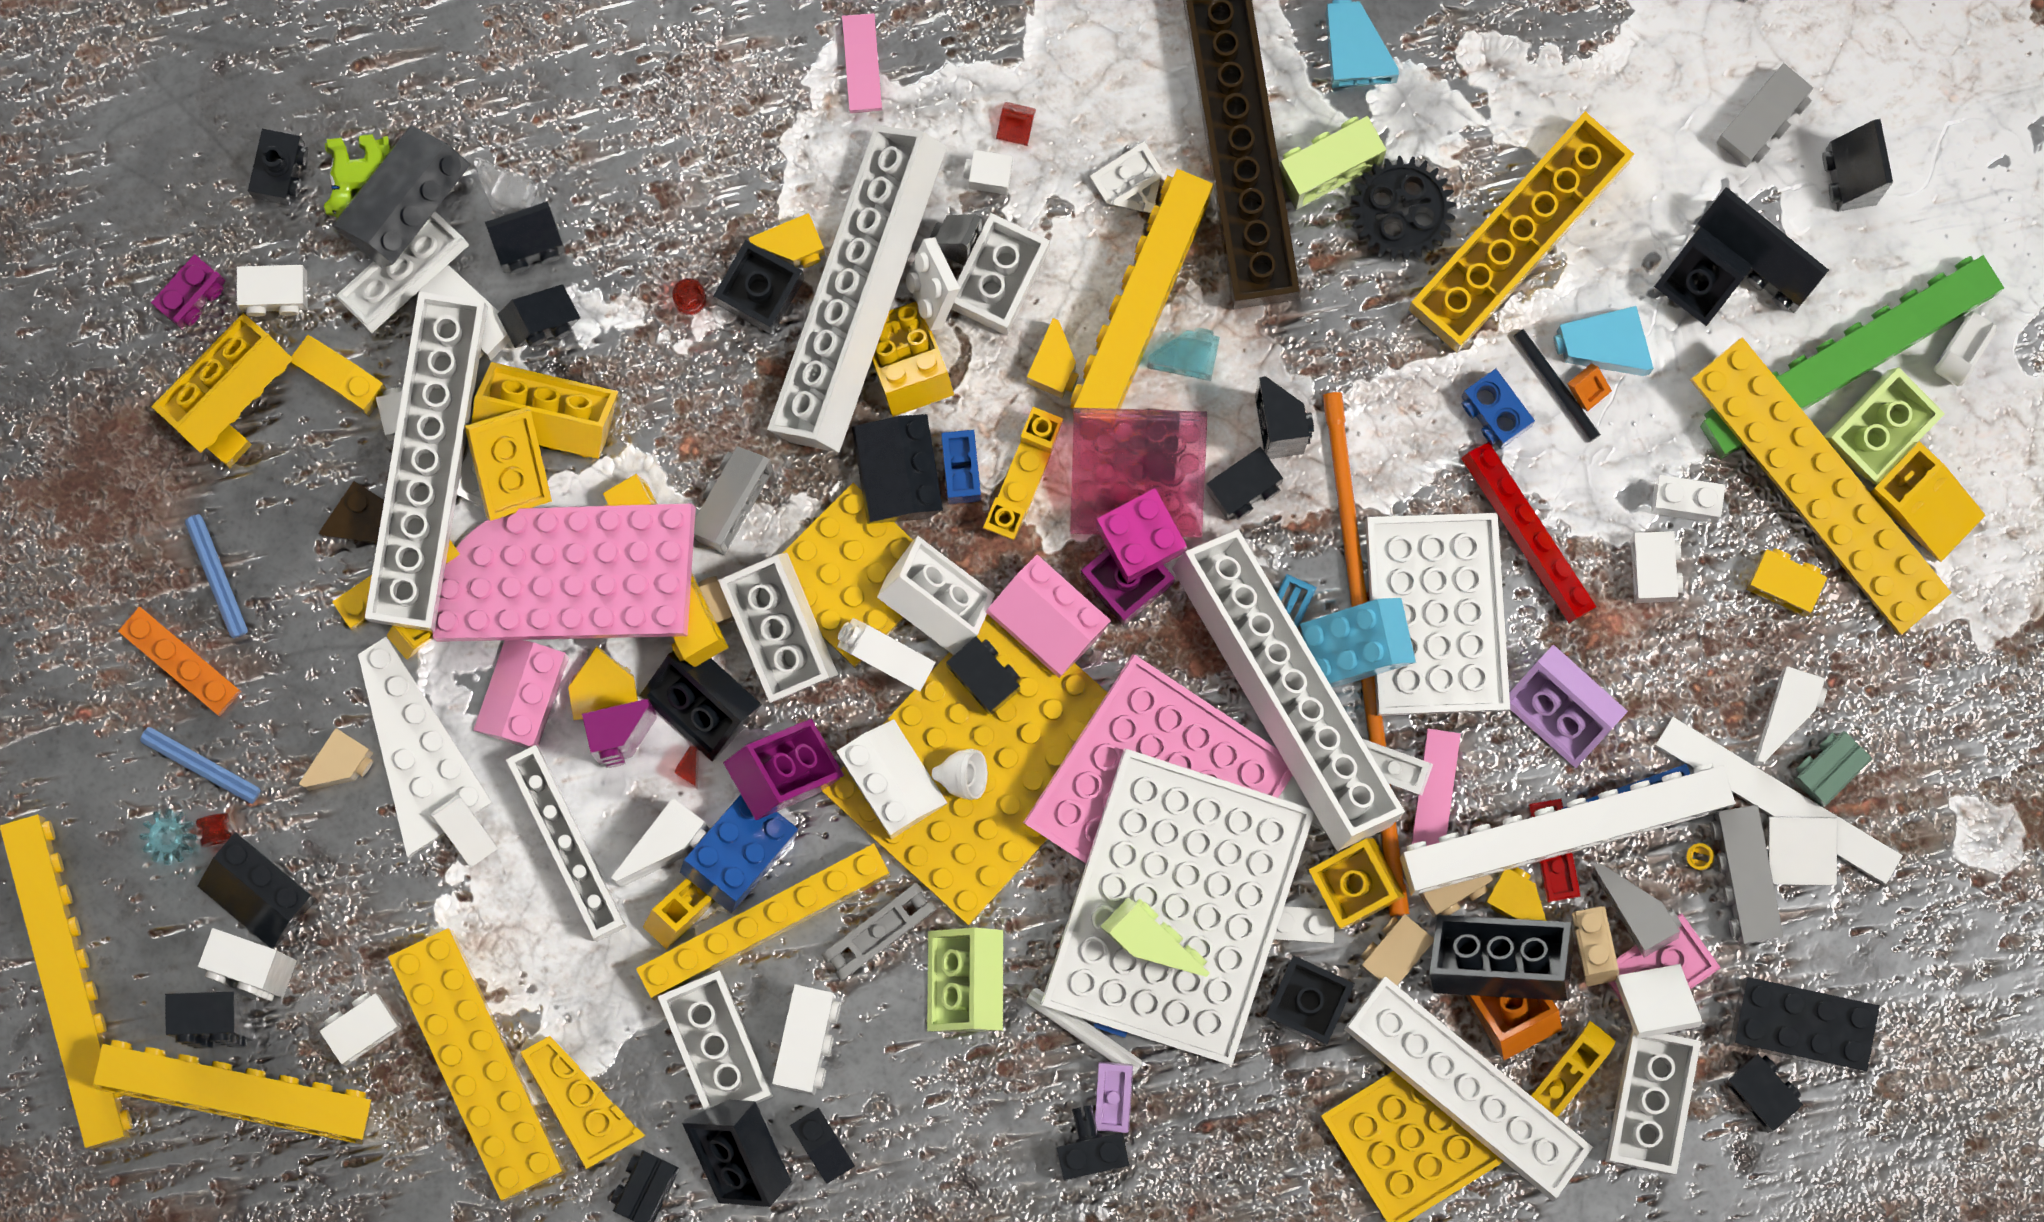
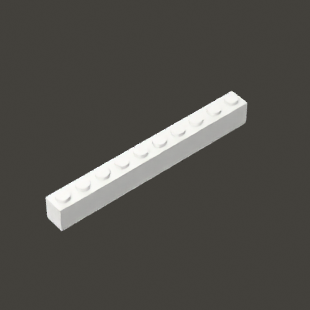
M1713 763L1701 765L1693 769L1694 774L1683 777L1681 772L1663 776V782L1650 785L1649 780L1631 785V791L1618 794L1617 789L1609 790L1598 794L1599 799L1591 802H1586V798L1576 799L1566 803L1567 808L1555 811L1553 806L1535 811V817L1524 820L1522 815L1504 819L1502 821L1503 825L1491 828L1490 824L1480 825L1470 829L1471 834L1459 837L1457 832L1447 834L1438 838L1439 843L1429 846L1426 845L1425 841L1408 845L1406 847L1407 852H1403L1400 861L1410 894L1413 896L1715 814L1718 811L1729 810L1736 803L1724 765L1716 768L1713 767Z

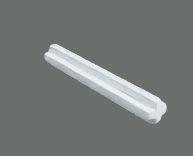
M1034 988L1026 1000L1030 1006L1111 1062L1133 1064V1076L1142 1066L1141 1059L1082 1018L1041 1005L1044 992L1038 988Z

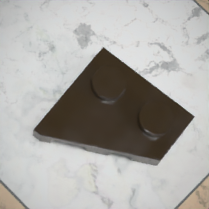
M353 481L319 531V535L329 539L341 538L358 542L369 541L377 544L384 500Z

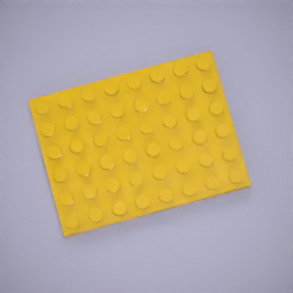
M988 614L984 619L977 638L981 642L987 639L999 653L995 658L1003 667L1009 664L1021 678L1017 682L1020 685V691L990 716L947 668L946 662L954 656L949 652L930 672L921 691L919 692L915 689L883 723L895 720L931 778L932 769L941 765L950 755L957 751L966 749L981 751L985 757L988 771L987 784L982 796L973 800L960 798L952 795L941 783L933 780L948 804L891 839L845 766L841 769L844 776L822 790V793L968 926L1048 840L1023 822L1108 693L1076 663L1058 678Z

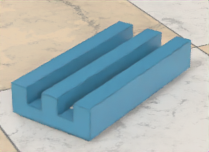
M1286 574L1277 595L1282 601L1289 584L1295 585L1285 608L1289 615L1301 589L1308 591L1294 620V624L1298 629L1317 587Z

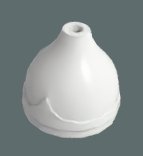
M966 749L957 751L950 755L941 765L932 769L933 780L941 783L954 796L973 800L980 798L985 791L988 775L987 763L984 755L979 750Z

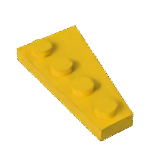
M551 1036L520 1052L522 1059L585 1170L645 1137L638 1127L632 1124L625 1114L611 1102L593 1080H590Z

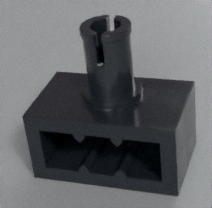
M262 128L248 187V192L253 199L291 206L293 197H298L301 178L297 177L300 166H305L308 157V147H305L301 136Z
M1093 1105L1084 1106L1086 1121L1083 1120L1081 1107L1072 1109L1079 1139H1076V1143L1056 1147L1063 1181L1130 1166L1123 1132L1102 1137V1134H1098Z

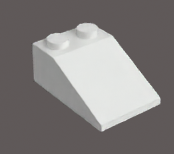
M672 798L611 878L620 887H624L688 856L707 834L709 827L705 821L675 798Z

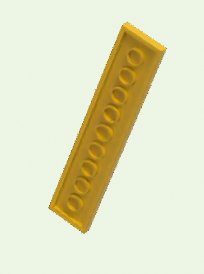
M1743 337L1735 341L1690 379L1696 389L1898 635L1905 633L1952 593Z

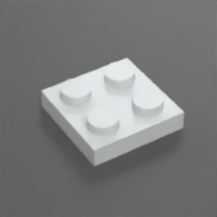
M935 237L923 239L906 276L907 289L913 294L918 304L920 316L925 319L930 331L943 328L960 290Z

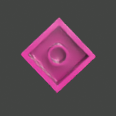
M1156 488L1096 519V528L1127 584L1183 555L1187 549L1183 537Z

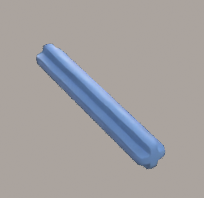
M200 514L193 515L185 520V525L229 635L232 638L241 637L248 632V629L204 519Z
M147 727L143 732L140 741L144 745L250 804L257 800L261 791L257 786L151 727Z

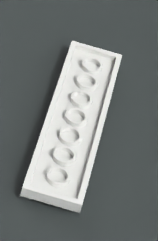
M1386 976L1379 981L1344 1028L1353 1038L1552 1201L1558 1198L1593 1148Z

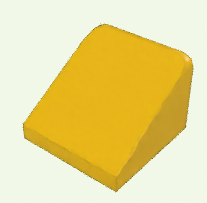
M229 424L218 435L214 444L207 447V449L230 469L252 444Z
M392 625L387 633V638L405 659H409L433 639V632Z

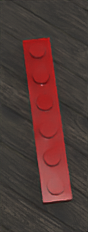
M1487 442L1465 454L1461 458L1568 623L1570 624L1595 609L1597 606L1491 444Z

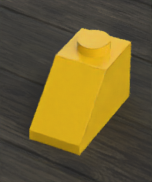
M809 213L748 238L749 242L795 267L801 265L803 268L814 266L821 261L820 257L825 256L824 247Z
M1052 318L1027 375V384L1063 399L1066 390L1072 393L1079 374L1075 373L1076 362L1059 320Z
M1518 867L1502 871L1484 905L1508 919L1546 921L1536 884L1529 880L1531 875Z

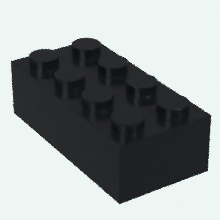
M1437 915L1429 973L1433 993L1568 1001L1574 948L1571 922Z
M1746 977L1741 981L1729 1045L1861 1074L1868 1071L1880 1005Z
M234 991L165 994L166 1035L175 1038V1043H181V1045H187V1047H193V1049L213 1048V1042L228 1048L247 1047V1041H256V1000Z

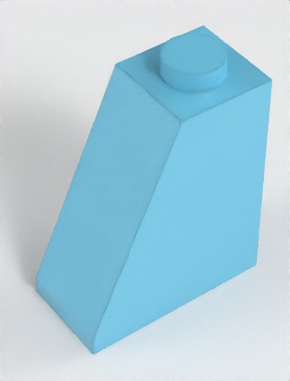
M1333 0L1332 3L1327 4L1325 15L1332 88L1397 83L1399 69L1360 1Z
M1637 306L1561 324L1556 331L1557 335L1553 336L1556 352L1558 355L1563 354L1565 363L1589 366L1592 363L1598 366L1599 369L1638 376L1650 375L1654 369Z

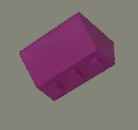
M648 699L582 714L590 753L599 765L605 764L606 768L624 765L625 759L631 758L657 719L656 711Z

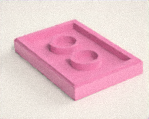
M1682 913L1678 915L1682 926L1678 928L1680 934L1677 940L1645 958L1636 945L1617 958L1619 975L1681 964L1690 989L1721 967ZM1608 982L1611 989L1624 1005L1616 982Z

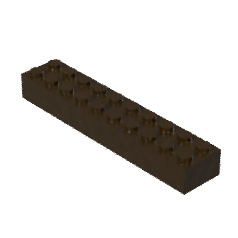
M1183 0L1233 310L1298 300L1300 288L1252 0Z

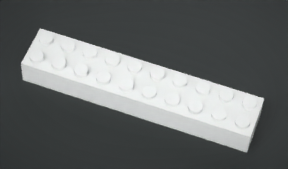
M875 125L767 429L790 443L840 452L947 148L927 133Z
M419 291L365 619L369 622L435 632L467 438L465 426L469 425L488 310L485 301Z
M1239 529L1185 551L1172 570L1335 849L1340 851L1390 828L1405 813L1403 807Z

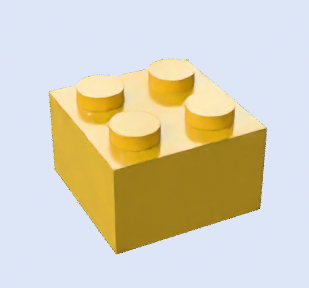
M1366 838L1309 869L1339 929L1349 928L1405 897L1374 838Z

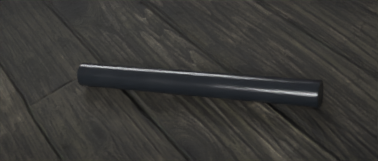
M1522 329L1513 336L1587 439L1590 442L1597 439L1601 434L1526 331Z

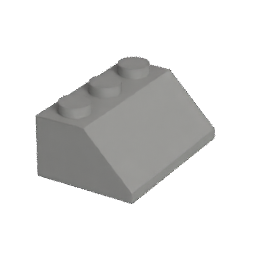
M738 446L733 453L728 452L723 458L719 469L723 470L717 482L711 480L703 494L706 501L700 510L696 508L694 539L724 556L773 472L770 459Z

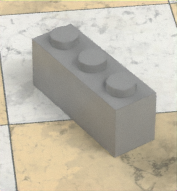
M1783 63L1725 129L1716 143L1746 168L1753 160L1759 163L1771 149L1767 146V143L1773 136L1779 140L1791 126L1787 120L1793 113L1796 112L1800 116L1812 102L1808 96L1814 87Z

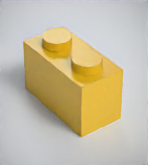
M1773 548L1770 551L1766 549L1761 555L1746 590L1807 617L1811 614L1827 577L1820 574L1822 570L1815 565L1806 562L1800 565L1790 560L1791 555L1782 550Z

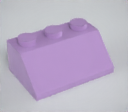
M1554 645L1549 648L1509 693L1510 710L1575 768L1581 764L1628 712Z

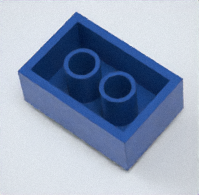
M740 794L684 859L680 873L732 914L793 843L798 828L778 812L755 820Z

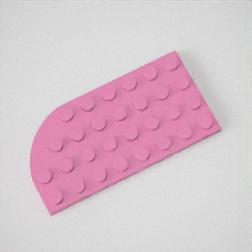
M689 503L520 508L514 514L492 521L488 519L460 542L456 547L460 555L445 565L433 639L437 642L688 636L696 507Z

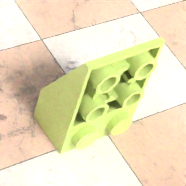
M1127 898L1100 926L1125 951L1134 957L1205 977L1210 974L1203 967L1207 961L1189 945L1183 948L1179 944L1183 938L1165 922L1159 925L1155 921L1159 915L1140 898L1137 902Z

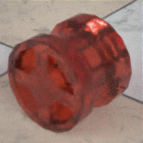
M686 278L680 280L675 284L672 292L675 306L682 314L696 315L706 305L707 297L704 288L695 279Z
M228 813L214 814L196 820V826L202 833L200 839L201 847L225 844L233 835L227 826L230 821Z

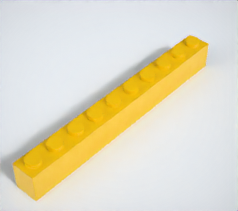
M37 814L0 825L84 1146L88 1149H94L130 1138L129 1129H132L133 1125L129 1111L122 1108L120 1097L124 1095L100 1091L93 1085L102 1044H105L103 1033L107 1032V1027L103 1014L96 1011L94 1000H98V993L93 980L88 981L85 970L90 967L89 959L85 949H80L77 936L81 935V930L76 916L71 917L68 904H72V896L68 885L62 884L60 872L64 871V866L58 852L54 853L51 843L52 840H55L52 823L50 820L46 821L44 817Z

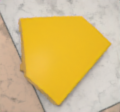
M598 646L594 648L588 659L573 676L568 686L573 720L583 719V713L638 701L635 677L630 673L631 670L605 654V651Z

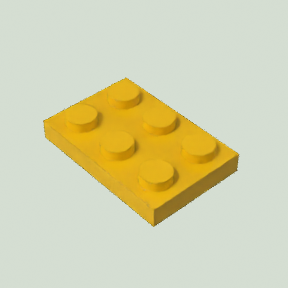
M528 407L465 426L485 514L490 521L514 514L520 508H533L552 502L532 413Z

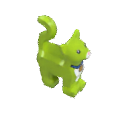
M373 134L359 136V148L364 150L365 157L355 160L349 159L342 137L327 139L325 150L327 154L332 155V166L329 176L332 193L329 200L324 203L325 214L338 218L353 199V193H357L389 153L388 136L375 140Z

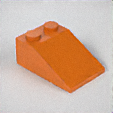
M1466 995L1487 1036L1504 1061L1562 1031L1560 1012L1553 1000Z

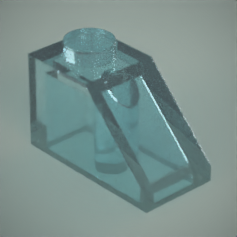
M1195 328L1194 332L1187 330L1150 354L1147 368L1211 381L1220 337L1214 336V332L1209 329Z

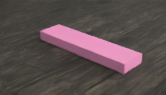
M1427 729L1423 761L1432 763L1433 767L1423 794H1418L1411 844L1425 841L1426 845L1429 846L1439 843L1438 838L1447 835L1461 733Z

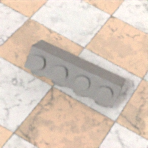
M1758 805L1718 811L1714 814L1715 820L1710 822L1713 839L1714 841L1719 840L1721 853L1717 854V863L1720 873H1725L1727 886L1723 887V894L1726 906H1732L1734 919L1729 921L1732 938L1738 939L1739 946L1784 937Z

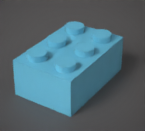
M1402 598L1375 599L1300 624L1303 639L1331 687H1339L1416 663Z

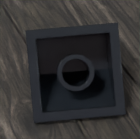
M548 201L485 222L504 273L508 271L511 274L521 273L529 269V264L541 261L543 264L558 260L560 254L566 252Z

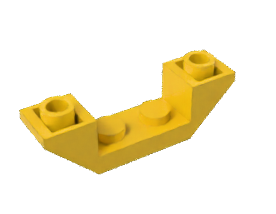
M1032 407L1020 436L1018 449L999 495L995 497L983 529L1013 541L1015 540L1051 457L1063 418Z

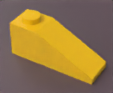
M310 335L305 337L291 356L293 358L291 361L293 365L368 417L377 407L376 397L383 396V391L387 390L378 379Z
M686 878L651 910L643 928L667 950L692 927L715 900Z
M1589 1021L1534 1090L1531 1097L1558 1117L1607 1058L1616 1040Z

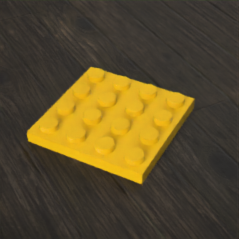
M853 482L783 553H788L822 637L846 661L856 668L862 660L837 647L840 642L838 640L839 632L846 622L850 623L852 618H855L888 636L904 619L903 616L888 607L877 596L886 576L913 539L895 522L867 524L862 490Z
M1395 1071L1390 1072L1320 1116L1386 1222H1408L1504 1162Z

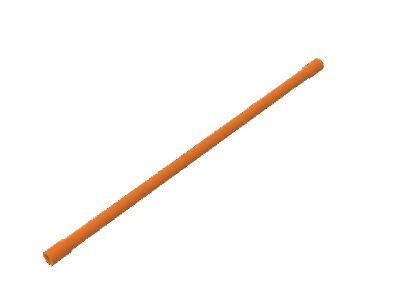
M1332 392L1323 395L1326 424L1329 429L1351 607L1368 601L1345 432L1346 419L1342 392ZM1371 676L1361 680L1368 739L1373 743L1386 747L1383 717L1377 716L1375 676ZM1395 822L1390 828L1381 831L1383 855L1405 897L1388 906L1390 917L1410 914Z

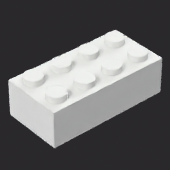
M788 553L777 554L718 580L769 703L781 700L838 675Z
M212 928L198 967L207 970L205 974L207 978L272 1001L274 995L281 998L284 997L297 960L277 950Z
M720 970L657 996L704 1110L727 1100H746L760 1103L773 1097L725 978Z
M1631 1029L1629 1031L1605 1162L1666 1175L1677 1174L1701 1041L1669 1034H1659L1637 1039L1634 1030Z

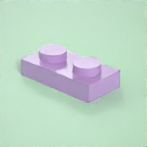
M1099 1062L1095 1115L1098 1131L1129 1132L1133 1064Z

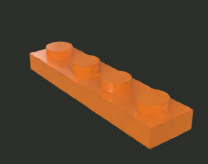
M140 606L118 630L120 634L219 717L242 692Z

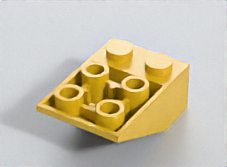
M917 302L890 310L872 358V363L892 417L954 396L947 368L932 331H930L925 319L920 316Z
M1920 441L1870 492L1880 506L1940 563L1986 516L1944 463Z

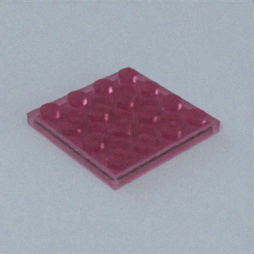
M1074 408L1070 534L1100 535L1096 528L1097 518L1156 488L1181 536L1202 538L1207 411Z

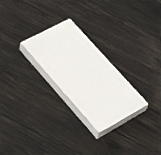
M434 212L393 265L381 268L373 261L336 295V298L373 333L466 249L469 244L437 212Z

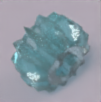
M170 808L166 809L164 819L159 812H154L153 818L156 823L153 825L149 821H144L143 825L150 829V832L142 833L139 836L141 840L150 841L142 848L143 852H153L151 860L155 863L159 862L163 857V862L166 866H171L173 855L178 862H184L185 859L182 851L185 850L190 854L194 852V849L187 845L188 841L194 842L198 840L196 834L188 833L195 827L194 822L188 821L184 823L186 814L183 812H179L174 818V812ZM169 829L170 832L176 835L174 841L170 840V845L162 840V835H168L166 831Z

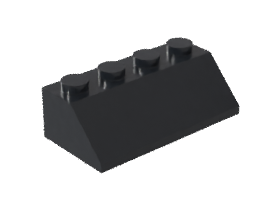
M410 125L332 226L381 268L393 265L471 164L446 142Z
M1727 187L1721 192L1693 229L1695 233L1701 226L1753 265L1747 274V281L1756 289H1765L1773 296V302L1784 311L1791 310L1795 313L1829 271L1828 268Z

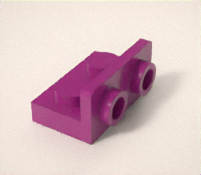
M194 254L154 298L151 304L183 330L187 325L189 327L192 326L202 314L200 310L208 301L213 302L220 296L224 289L222 285L226 281L218 272L214 271Z

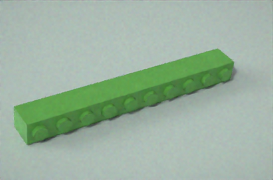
M1984 255L1975 260L1972 256H1969L1956 264L1955 268L1957 271L1947 277L1944 272L1938 274L1927 282L1929 287L1920 293H1918L1917 289L1911 290L1899 298L1900 305L1893 309H1890L1888 305L1879 309L1871 315L1874 319L1873 321L1864 326L1861 322L1852 325L1844 331L1846 337L1836 343L1831 338L1816 348L1818 353L1807 359L1805 355H1802L1788 364L1790 370L1779 375L1776 371L1772 374L1804 411L1994 298L2004 289V286ZM1714 409L1704 414L1706 420L1703 421L1700 428L1720 460L1743 447L1742 443Z

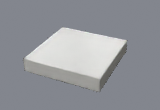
M1769 817V864L1773 884L1837 885V817Z
M1681 964L1617 975L1615 982L1637 1039L1700 1027L1702 1019Z

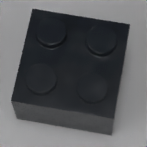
M1700 226L1654 287L1707 326L1753 265Z
M745 240L713 295L715 304L773 335L805 279L803 270Z
M1293 955L1264 1019L1326 1047L1355 983Z

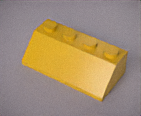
M243 313L151 407L196 450L202 453L205 448L214 444L218 435L229 424L239 418L241 412L252 400L261 396L264 388L275 377L285 371L293 358L268 333Z
M491 362L474 397L471 424L528 407L532 413L540 446L551 450L578 454L586 458L599 459L607 441L618 391Z

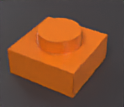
M1592 363L1567 383L1580 407L1586 411H1589L1612 392L1599 367Z

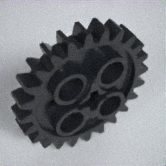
M1398 156L1396 165H1392L1390 160L1385 158L1383 169L1376 164L1372 165L1373 176L1365 172L1362 174L1361 178L1366 185L1356 183L1354 189L1360 195L1351 196L1350 202L1358 205V207L1350 209L1349 215L1359 217V219L1353 222L1352 228L1363 229L1358 235V240L1369 238L1367 250L1378 246V257L1381 258L1388 251L1390 252L1392 262L1396 259L1397 254H1402L1404 262L1407 263L1410 253H1414L1415 257L1421 260L1422 249H1425L1429 254H1433V242L1440 246L1443 245L1444 239L1440 233L1450 235L1452 229L1445 223H1453L1456 216L1448 213V211L1454 210L1456 203L1447 201V199L1453 196L1454 191L1443 190L1448 179H1436L1439 171L1438 168H1435L1430 173L1426 171L1428 161L1425 160L1418 167L1415 166V157L1413 156L1408 164H1404L1402 157ZM1413 182L1420 186L1422 192L1418 195H1410L1406 192L1404 186L1407 183ZM1381 192L1386 193L1390 197L1391 202L1384 206L1378 205L1374 201L1373 196ZM1427 198L1431 201L1428 204L1414 205ZM1399 203H1402L1404 208L1410 207L1407 215H1404L1402 211H1396ZM1392 213L1380 220L1375 218L1378 214ZM1418 213H1427L1432 218V223L1427 226L1420 225L1415 220V216ZM1388 223H1396L1401 228V233L1397 236H1391L1386 233L1384 226Z

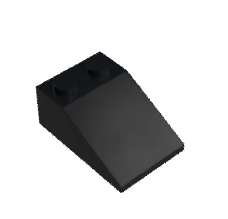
M1881 119L1872 120L1830 141L1825 149L1826 152L1822 153L1824 169L1826 172L1830 171L1832 183L1829 184L1830 200L1832 203H1836L1838 212L1877 205L1893 184Z

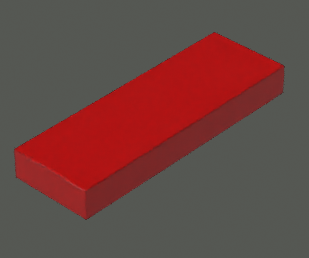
M1562 798L1529 804L1530 818L1535 817V811L1553 806L1555 811L1561 810L1563 808ZM1572 852L1539 861L1547 903L1581 897Z

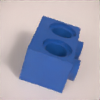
M1496 368L1464 390L1461 396L1464 400L1461 404L1465 412L1472 419L1476 417L1483 426L1481 432L1485 439L1491 445L1496 443L1499 449H1502L1530 429L1535 422L1534 418ZM1483 390L1491 392L1494 396V402L1489 405L1482 404L1477 398V393ZM1500 417L1510 418L1514 428L1510 431L1501 430L1497 425V419Z
M974 430L941 433L948 503L959 504L981 501Z

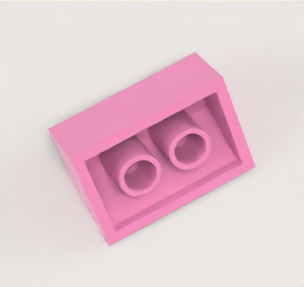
M1038 555L1012 579L986 610L990 617L1058 678L1100 638L1111 622L1107 616Z
M505 640L473 731L527 749L534 745L539 746L569 660L566 653L534 642Z

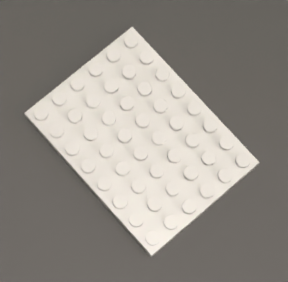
M1124 748L1041 1005L1232 1065L1315 814L1313 809ZM1127 898L1134 902H1137L1140 898L1159 915L1155 919L1159 925L1165 922L1183 938L1179 943L1183 948L1189 945L1207 961L1203 967L1210 974L1205 977L1134 957L1125 951L1100 926Z

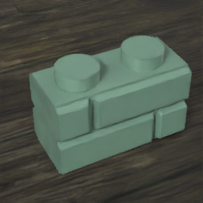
M1845 731L1838 736L1832 732L1819 745L1823 751L1815 759L1809 755L1795 769L1799 775L1794 779V782L1821 807H1825L1872 760V757Z

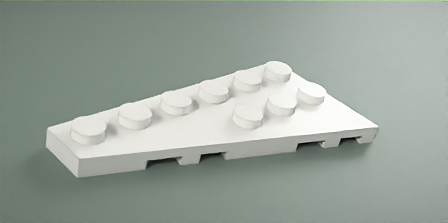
M384 637L359 653L358 657L406 855L409 858L445 835V832L431 813L459 794L474 816L493 803L388 638Z

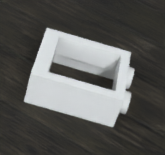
M852 618L850 623L846 622L838 635L840 642L837 647L919 692L936 663L855 618Z

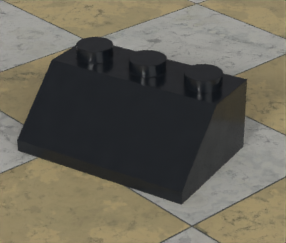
M1267 376L1259 377L1255 401L1264 452L1269 459L1304 454L1307 444H1310L1312 432H1314L1312 413H1306L1303 402Z
M927 414L895 416L852 427L867 524L928 519L943 511Z
M674 650L667 655L640 694L643 699H648L653 708L712 762L748 725L762 705L712 658L694 667L685 660L680 661Z
M237 832L229 838L213 857L197 887L271 949H275L317 900Z
M727 1100L688 1117L682 1122L718 1203L771 1207L792 1182L756 1101Z

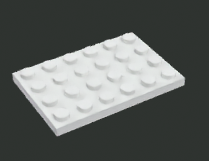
M1498 514L1367 517L1365 519L1370 601L1382 598H1402L1416 663L1375 675L1377 716L1509 711L1510 696Z

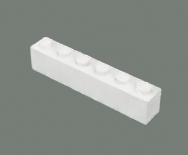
M534 745L506 759L593 939L598 942L626 928L627 926L541 750L537 745Z

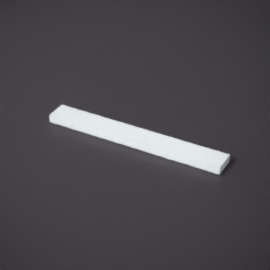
M1674 717L1671 718L1655 747L1683 764H1687L1691 769L1713 763L1714 768L1724 765L1732 793L1751 805H1758L1759 810L1771 817H1837V857L1883 885L1888 882L1903 856Z

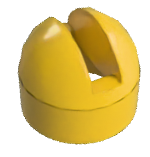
M1696 843L1687 851V862L1696 870H1706L1714 862V852L1708 845ZM1698 853L1710 856V858L1706 862L1693 859V855Z

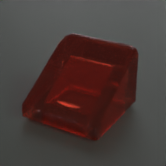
M1005 102L1002 107L996 139L1028 146L1036 109Z
M690 746L674 770L678 778L695 789L698 788L699 751L697 747Z

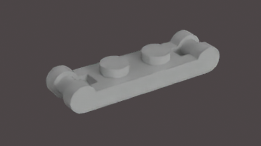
M918 883L909 887L821 955L827 963L831 962L838 971L836 976L841 982L937 910L932 901L928 903L921 894L923 890ZM910 901L917 909L911 916L903 908ZM847 948H850L856 956L849 963L841 954Z

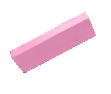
M875 14L842 16L850 113L882 111Z

